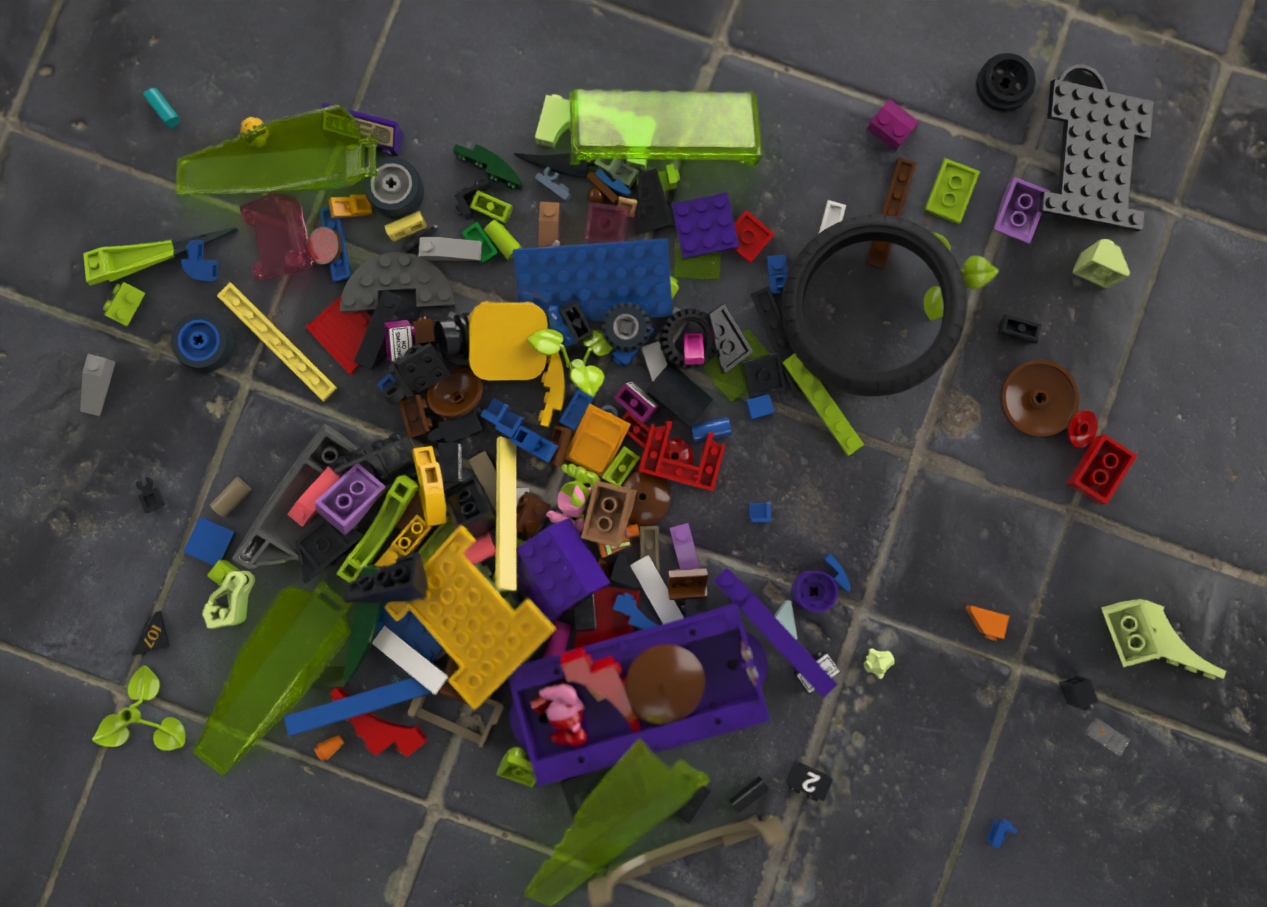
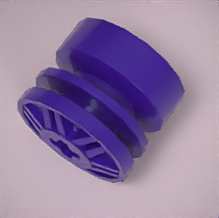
M803 572L792 583V600L802 610L817 613L824 612L830 609L837 600V584L825 572ZM809 588H815L814 595H809L811 592Z

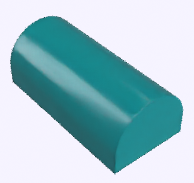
M157 88L148 89L143 93L147 102L168 129L171 130L180 122L179 116Z

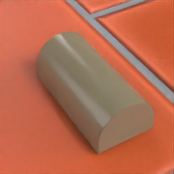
M236 477L210 503V507L221 517H226L252 489L240 477Z

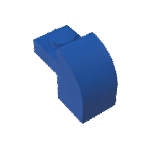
M204 240L189 241L186 249L189 258L181 259L184 271L196 280H218V261L203 259Z
M519 425L510 441L548 463L558 447L556 444Z

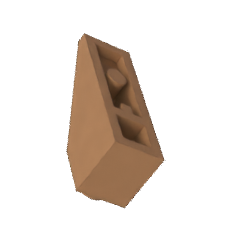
M540 202L538 247H550L555 240L559 241L561 210L559 203Z

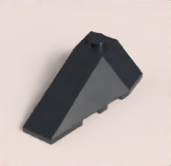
M384 290L354 362L372 370L387 355L384 323L408 320L411 326H413V321H417L422 310L402 297Z
M417 552L395 559L396 562L388 567L383 565L379 567L380 571L372 575L366 574L348 583L343 601L345 603L410 602L425 598L428 581L421 554Z

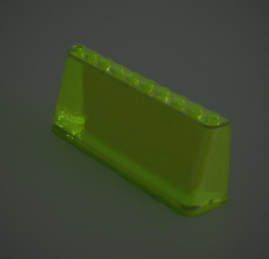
M574 89L569 94L570 164L579 165L580 160L586 158V162H590V159L740 160V163H744L747 160L748 166H757L763 158L757 95L751 91L735 93L734 91H725L724 93L706 91L705 93H697L695 90H690L686 93H681L677 90H670L668 92H660L659 90H650L649 92L631 90L630 92H622L620 89L603 91L602 89H594L592 91Z

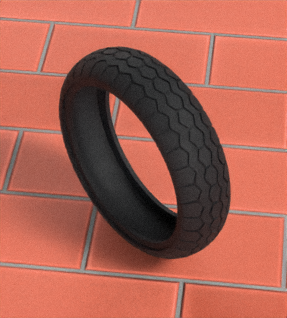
M871 214L856 216L840 221L820 232L796 257L788 272L782 294L784 330L793 352L803 363L804 367L817 379L830 387L859 396L892 395L909 390L926 381L947 362L954 352L963 333L967 316L965 281L960 267L950 250L926 228L910 220L891 215ZM868 241L896 244L920 257L935 275L943 299L941 327L931 346L911 363L894 370L877 373L852 370L826 356L810 336L803 314L807 287L821 264L834 253L847 246Z

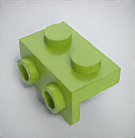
M122 281L113 288L112 293L114 296L111 301H106L103 310H105V316L128 326L145 293Z

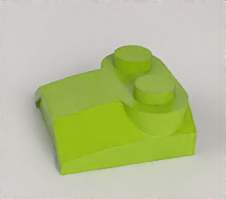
M520 747L509 749L502 758L496 775L533 788L537 781L531 759L527 757L524 749Z

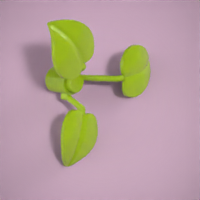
M933 233L950 250L948 241L942 235ZM980 256L970 257L964 263L963 269H960L965 286L969 289H978L986 285L998 273L997 268ZM938 286L931 287L924 297V309L928 318L932 321L943 317V299L941 289Z
M543 329L535 332L528 338V342L535 350L543 355H555L561 348L566 361V367L569 368V378L583 392L591 397L595 396L604 381V374L595 366L585 367L591 351L597 356H604L612 351L613 348L606 342L603 331L592 330L594 334L583 339L584 345L589 348L583 361L580 359H575L572 362L569 361L566 349L561 344L564 339L563 335L558 331Z
M143 665L135 672L128 685L129 698L138 700V702L131 704L130 708H123L118 715L111 714L105 717L100 723L92 741L106 747L121 746L130 736V732L126 727L129 724L142 723L158 728L153 735L154 744L161 750L170 751L184 746L186 733L182 723L173 717L165 718L161 725L140 719L141 713L136 707L143 702V699L152 700L155 698L160 689L158 677L147 666Z

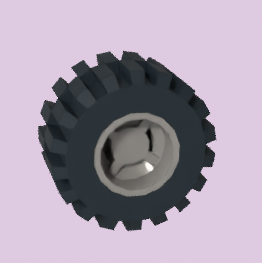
M629 302L612 306V309L606 312V316L602 320V331L606 342L620 352H631L641 348L647 342L651 332L650 320L646 312L640 306Z

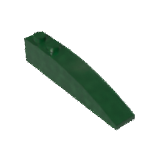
M372 564L362 566L361 577L380 571L379 567L381 566ZM387 602L356 603L343 682L352 679L362 664L380 624L384 605Z

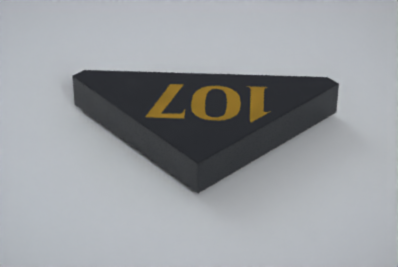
M161 611L155 612L133 650V656L170 645Z

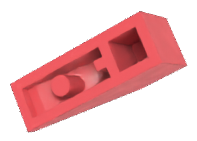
M327 467L298 499L287 515L301 527L312 522L318 514L315 501L333 486L341 476L330 467Z

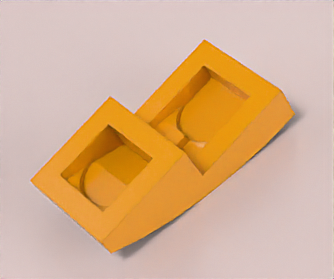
M366 195L331 197L329 199L332 218L355 217L373 213Z

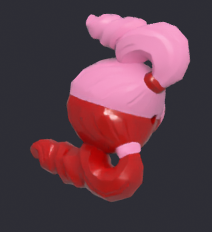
M554 685L540 690L539 694L541 697L553 700L548 707L547 717L552 727L560 730L551 733L548 739L554 744L581 747L586 742L587 735L580 727L584 704L577 697L576 692L568 685Z

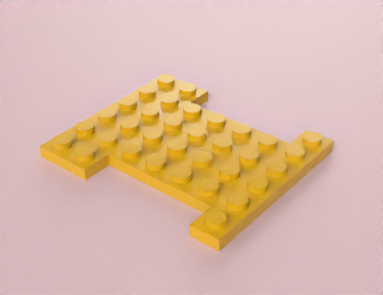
M460 526L423 565L428 581L425 598L410 602H388L384 608L396 622L400 621L410 610L460 666L459 670L448 681L475 710L549 637L555 628L529 599L516 611L507 604L463 555L476 540L463 526Z

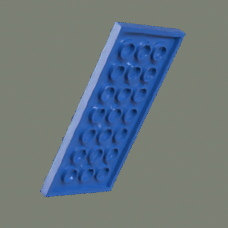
M668 238L513 249L519 303H526L527 301L536 304L544 311L545 315H547L550 306H557L559 308L561 304L570 299L577 300L587 321H602L606 316V312L612 309V306L623 302L640 306L648 317H664L673 314Z

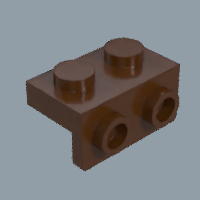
M419 394L410 401L409 399L399 401L408 438L412 439L429 434L434 426L431 416L428 417L426 409H429L426 398H422Z
M526 491L519 498L516 507V530L532 538L551 505Z
M695 568L692 570L676 569L668 571L667 589L669 600L707 598V569Z

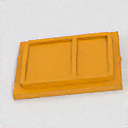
M589 404L568 447L565 459L602 477L613 462L631 424Z

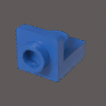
M994 819L986 842L999 849L1006 839V830L1017 834L1018 830L1008 820L1001 819L1000 822Z

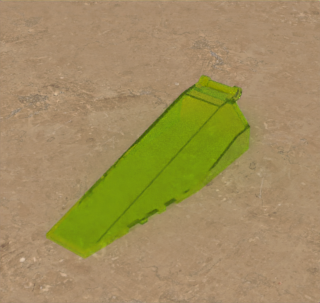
M340 104L274 119L254 127L251 132L239 133L238 137L231 140H222V143L219 145H210L202 150L178 158L176 194L274 193L335 190L350 187L364 177L378 176V169L376 168V146H378V139L376 137L363 138L353 115ZM365 147H368L367 168H365Z
M321 581L313 592L293 586H288L281 590L239 650L229 671L230 674L227 681L223 684L222 692L214 704L215 707L212 714L208 717L193 753L224 776L303 698L351 635L345 615L353 606V603H345L343 598L327 587V583ZM321 592L342 607L340 611L320 597Z
M639 738L587 798L574 818L575 823L571 829L567 828L564 833L565 838L560 845L556 844L554 847L555 853L550 860L544 862L540 871L524 892V896L545 905L553 906L686 804L701 785H706L709 782V775L689 767L688 763L682 760L677 762L670 770L651 752L644 741Z

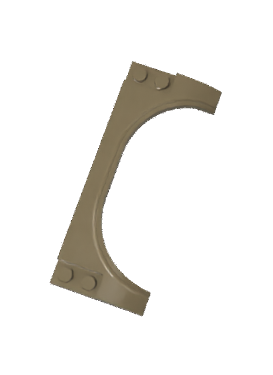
M756 814L610 864L608 865V874L606 872L595 875L592 881L588 882L591 907H599L612 902L615 884L650 873V868L704 849L722 843L728 846L757 835L765 839L768 847L786 842L788 838L779 816L770 814L762 817V820L759 821Z

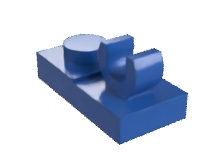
M786 255L767 256L770 291L772 295L783 294L788 275Z

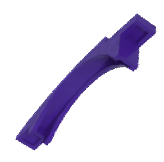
M728 568L713 580L823 698L838 685Z

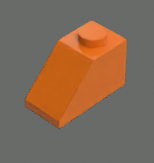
M966 605V610L978 631L986 634L985 638L997 641V637L1004 639L1009 616Z

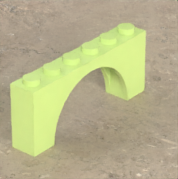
M555 94L551 96L546 95L535 135L536 144L555 148L559 137L572 125L584 121H598L611 126L621 135L627 147V164L635 169L645 171L656 130V122L648 117L638 118L631 113H618L612 108L602 109L591 103L588 105L582 104L576 99H562L561 96Z

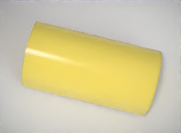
M420 211L385 225L386 232L392 242L427 227Z

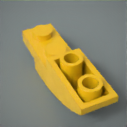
M559 352L548 356V371H544L541 380L544 383V388L550 389V392L546 391L544 403H546L545 410L540 411L538 421H541L540 425L546 428L550 427L554 410L562 412L564 403L565 376Z
M433 447L415 448L412 450L420 485L418 491L426 526L446 524V506L439 462L436 463Z
M417 514L391 543L392 545L375 565H386L388 567L396 562L395 559L412 554L432 527H427L426 521Z

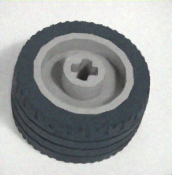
M398 157L382 158L376 161L365 175L364 190L366 197L373 208L384 216L395 219L403 218L415 212L422 203L424 197L423 181L415 167L404 159Z

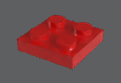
M746 210L734 223L739 248L733 250L751 264L774 237L775 233Z

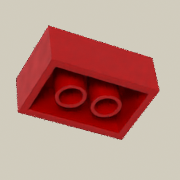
M1098 435L1066 484L1098 505L1107 504L1138 455L1107 435Z

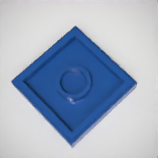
M199 517L183 552L215 566L219 560H224L236 532L206 518Z

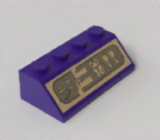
M327 103L322 104L321 131L328 140L333 142L340 140L352 147L359 145L368 151L378 150L386 156H392V154L398 156L404 134L397 122Z

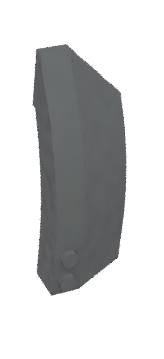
M324 423L279 483L232 559L248 569L257 568V566L265 564L275 565L285 563L288 560H298L299 555L296 551L295 541L324 519V517L318 513L312 522L301 527L287 514L327 467L333 469L337 458L344 455L347 457L358 448L342 434ZM367 459L358 462L366 471L370 467ZM354 465L347 467V471H349Z

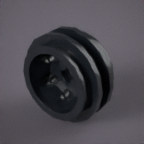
M1012 53L997 54L988 59L979 71L975 83L976 92L982 104L990 110L1000 113L1013 112L1022 107L1034 93L1036 78L1030 63L1020 55ZM997 70H1003V73L999 74ZM1016 84H1020V89L1016 88Z

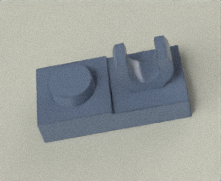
M550 167L544 170V176L538 172L535 178L566 202H569L572 198L570 193H568L570 189L562 183L560 185L553 183V181L558 179V173H555L553 177H549Z

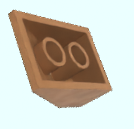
M595 481L581 538L619 548L633 509L637 490L603 481Z

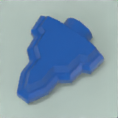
M550 306L546 315L547 329L558 331L563 335L564 339L561 344L564 345L565 349L570 345L578 343L564 321L557 306Z

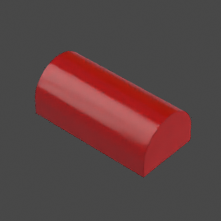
M627 411L621 418L631 424L626 434L644 448L650 427Z

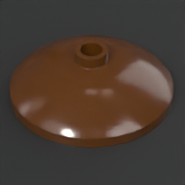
M466 368L450 369L451 375L429 387L427 402L435 414L444 418H455L470 412L479 403L483 394V384L481 379L472 370Z
M638 469L631 471L621 485L622 487L637 490L628 523L637 524V526L652 525L661 520L670 507V488L662 477L640 472ZM641 493H644L646 495V499L644 501H641L639 499V495Z

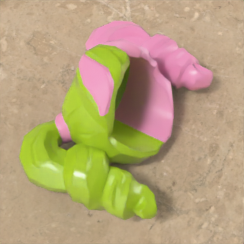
M571 463L569 465L563 464L561 466L562 471L568 474V476L575 478V481L566 483L558 494V507L563 514L548 511L546 517L555 524L570 518L578 532L581 533L585 524L583 514L585 505L590 495H592L595 481H601L598 474L587 471L581 466L576 467ZM589 483L590 487L587 488L584 484Z

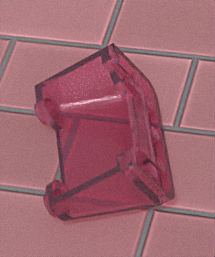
M272 192L239 206L241 219L247 225L254 226L261 260L252 265V273L255 280H265L302 272L312 267L313 261L307 252L308 237L301 204L296 197Z

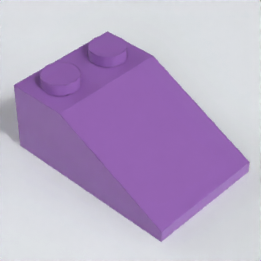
M1014 177L1007 184L993 230L1030 244L1042 212H1039L1040 193L1050 191Z
M356 463L315 501L316 511L341 533L346 535L360 522L386 489V486Z

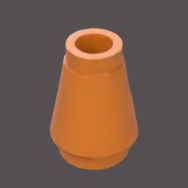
M337 734L318 743L314 751L323 762L325 759L328 760L345 743L341 736Z

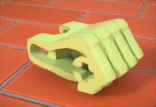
M251 571L230 572L221 587L210 596L202 614L208 629L234 626L245 621L248 595L255 583V576ZM245 575H247L248 578H249V582H248L247 584H246L247 578H246ZM227 594L228 605L218 603L219 598Z

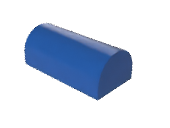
M728 417L695 424L690 427L694 444L705 442L708 432L715 434L712 438L713 440L732 436Z

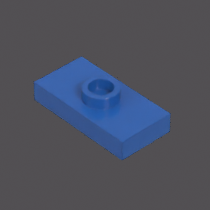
M577 389L559 423L576 432L588 405L593 403L594 398Z

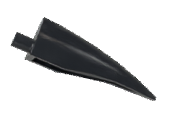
M514 153V156L542 169L550 167L552 172L571 177L587 179L589 166L597 167L594 164L596 159L591 158L587 154L534 155Z

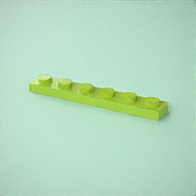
M795 353L784 360L782 364L846 455L849 456L862 447L864 443L819 379L804 367Z

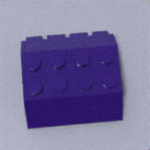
M570 518L547 527L516 548V575H519L517 580L524 591H529L527 594L529 600L535 607L539 608L538 610L549 622H553L561 617L562 612L589 594H595L610 584V581Z

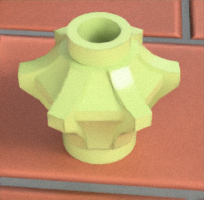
M873 648L869 649V655L866 656V661L864 662L865 670L868 673L876 674L881 679L884 677L886 670L894 665V657L889 651L879 652Z

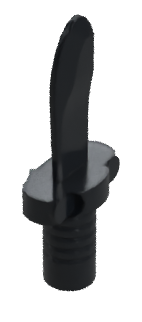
M437 225L432 226L419 237L415 234L411 236L413 240L402 247L403 250L409 253L419 246L420 237L432 236L438 229Z

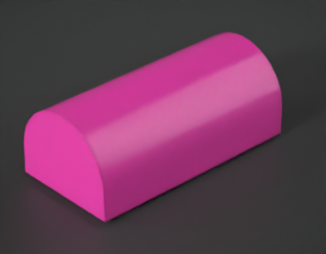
M559 620L553 621L552 625L555 630L548 638L544 658L565 652L572 624Z

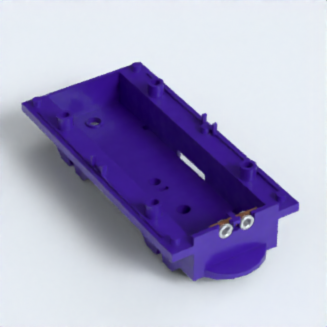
M735 603L583 647L586 654L590 653L593 662L613 655L615 662L619 661L621 665L622 678H626L627 671L633 660L642 651L651 646L669 643L679 645L691 652L701 664L704 672V693L698 706L690 715L670 724H656L642 718V721L639 722L641 730L633 732L626 718L611 701L604 698L597 702L585 685L575 681L568 682L561 666V654L567 652L521 664L508 677L514 697L509 714L510 725L517 741L524 748L528 749L537 785L542 786L770 721L761 690V685L767 675V656L757 638L753 634L744 631L737 604ZM729 659H736L738 661L736 669L731 670L727 667ZM559 679L572 687L577 697L584 704L580 727L585 731L587 737L586 742L581 747L554 744L549 740L548 737L551 733L560 730L552 727L549 722H541L539 714L530 704L540 695L539 691L548 687V684L551 683L553 686L559 685L557 681Z

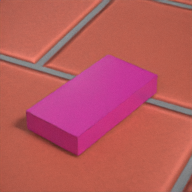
M703 333L684 334L685 365L704 364Z

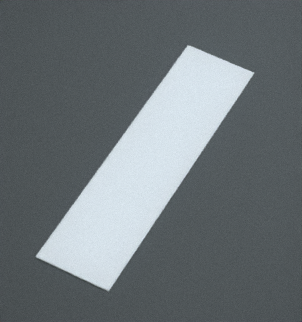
M649 555L631 564L633 572L662 623L665 624L684 618L675 601L669 600L668 589Z
M385 626L372 642L373 645L435 695L448 677Z

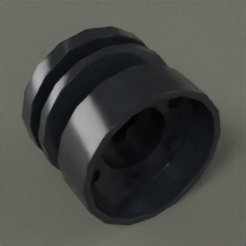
M469 312L462 313L461 315L456 314L453 320L451 317L446 316L437 318L434 321L436 343L444 358L458 356L460 351L463 354H468Z

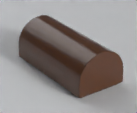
M554 426L550 442L558 447L549 464L559 467L563 465L573 430Z

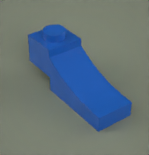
M625 592L622 595L618 594L613 610L629 615L628 624L641 629L658 626V624L648 619L637 608L633 595Z

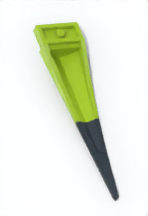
M232 227L207 234L155 243L101 247L83 253L86 282L90 286L106 280L112 282L187 252V245L191 240H204L205 245L233 234L238 229Z

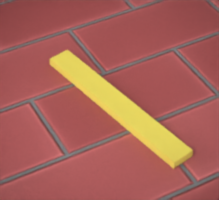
M229 283L217 295L322 401H325L337 389L232 283Z
M499 437L497 438L496 589L515 591L516 445L510 442L511 439Z

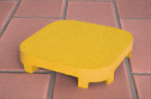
M486 301L481 302L469 314L468 363L476 376L484 380H529L536 378L545 369L547 355L539 353L528 342V338L539 330L547 329V317L540 307L527 301L526 303H495Z

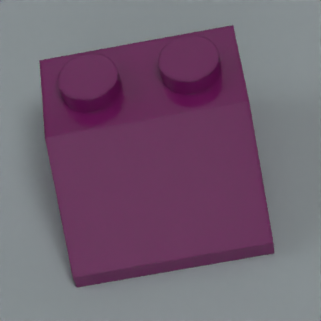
M890 99L870 121L867 130L896 152L920 122Z

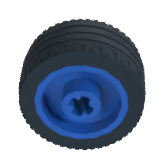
M194 313L187 315L176 324L171 337V346L174 355L182 364L197 371L209 372L222 368L230 361L235 350V339L232 330L223 320L208 313Z

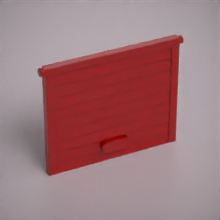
M341 295L314 321L306 324L305 327L350 375H353V371L360 366L354 362V359L372 317L367 311L341 313Z
M606 586L595 593L594 605L597 629L585 632L576 631L574 647L581 648L633 633L634 626L628 624L630 616L613 610V606L618 594L622 595L625 592L634 596L633 600H636L635 605L638 607L640 590L632 591Z

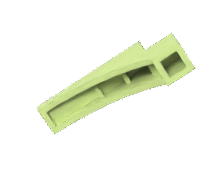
M1143 600L1162 650V657L1167 659L1166 663L1175 666L1179 664L1185 665V670L1197 673V670L1204 672V677L1213 680L1216 677H1225V670L1199 657L1179 638L1163 612V606Z

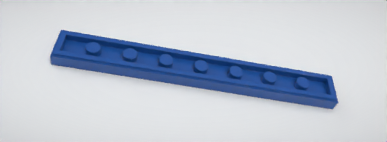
M413 677L284 717L288 736L428 695L432 692Z

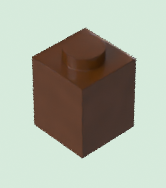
M419 317L417 321H413L416 345L437 344L434 334V321L432 319H429V317Z

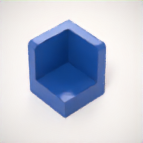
M769 394L745 402L750 420L774 413Z
M493 398L487 410L484 409L480 416L497 426L498 422H502L510 406Z
M507 411L502 422H498L495 429L512 439L519 425L522 426L525 420Z
M749 503V523L771 522L770 503Z

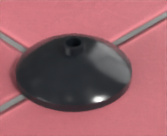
M1076 64L1070 66L1058 78V80L1107 91L1102 76L1088 65Z

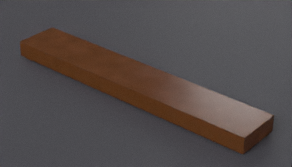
M901 157L897 159L881 215L901 216L917 162ZM872 241L865 265L884 270L892 243Z

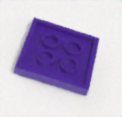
M728 192L672 204L683 260L739 248Z

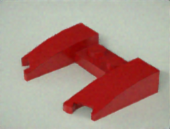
M666 421V426L655 428L654 424H651L638 471L713 491L726 444L723 443L720 446L712 439L715 434L708 432L698 467L663 458L672 421Z

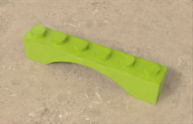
M406 475L397 477L387 493L383 506L374 522L337 572L339 576L349 583L361 577L362 566L372 564L419 490L420 485Z

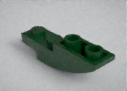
M455 144L453 152L457 160L463 163L471 162L476 168L481 170L486 168L485 173L489 177L488 179L494 183L502 182L512 190L523 189L522 182L514 170L495 153L478 144L475 145L474 150Z

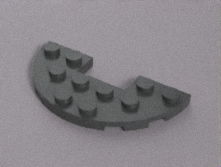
M393 252L382 254L366 261L351 275L342 293L340 311L341 313L375 311L379 302V292H384V290H416V305L418 308L455 306V298L444 274L430 261L411 253Z

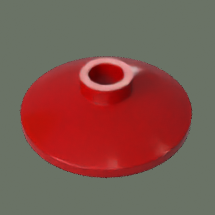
M1081 410L1070 422L1068 436L1071 444L1075 447L1083 448L1088 446L1096 436L1098 420L1092 411Z
M680 438L668 439L663 458L673 460L671 458L672 453H677L679 457L674 461L692 465L694 455L691 446Z

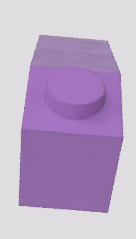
M686 523L669 528L680 570L700 569L689 524Z

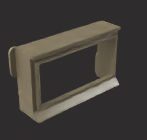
M427 695L413 699L408 709V715L422 718L471 740L482 748L492 726L498 722L504 707L502 705L503 702L490 696L484 701L494 706L495 709L483 735L422 709L421 707Z

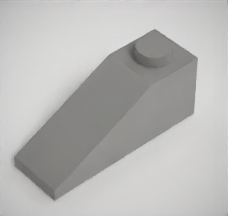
M420 237L419 257L428 261H481L482 242L443 237Z
M91 354L87 355L82 372L81 412L97 416L101 415L115 361Z

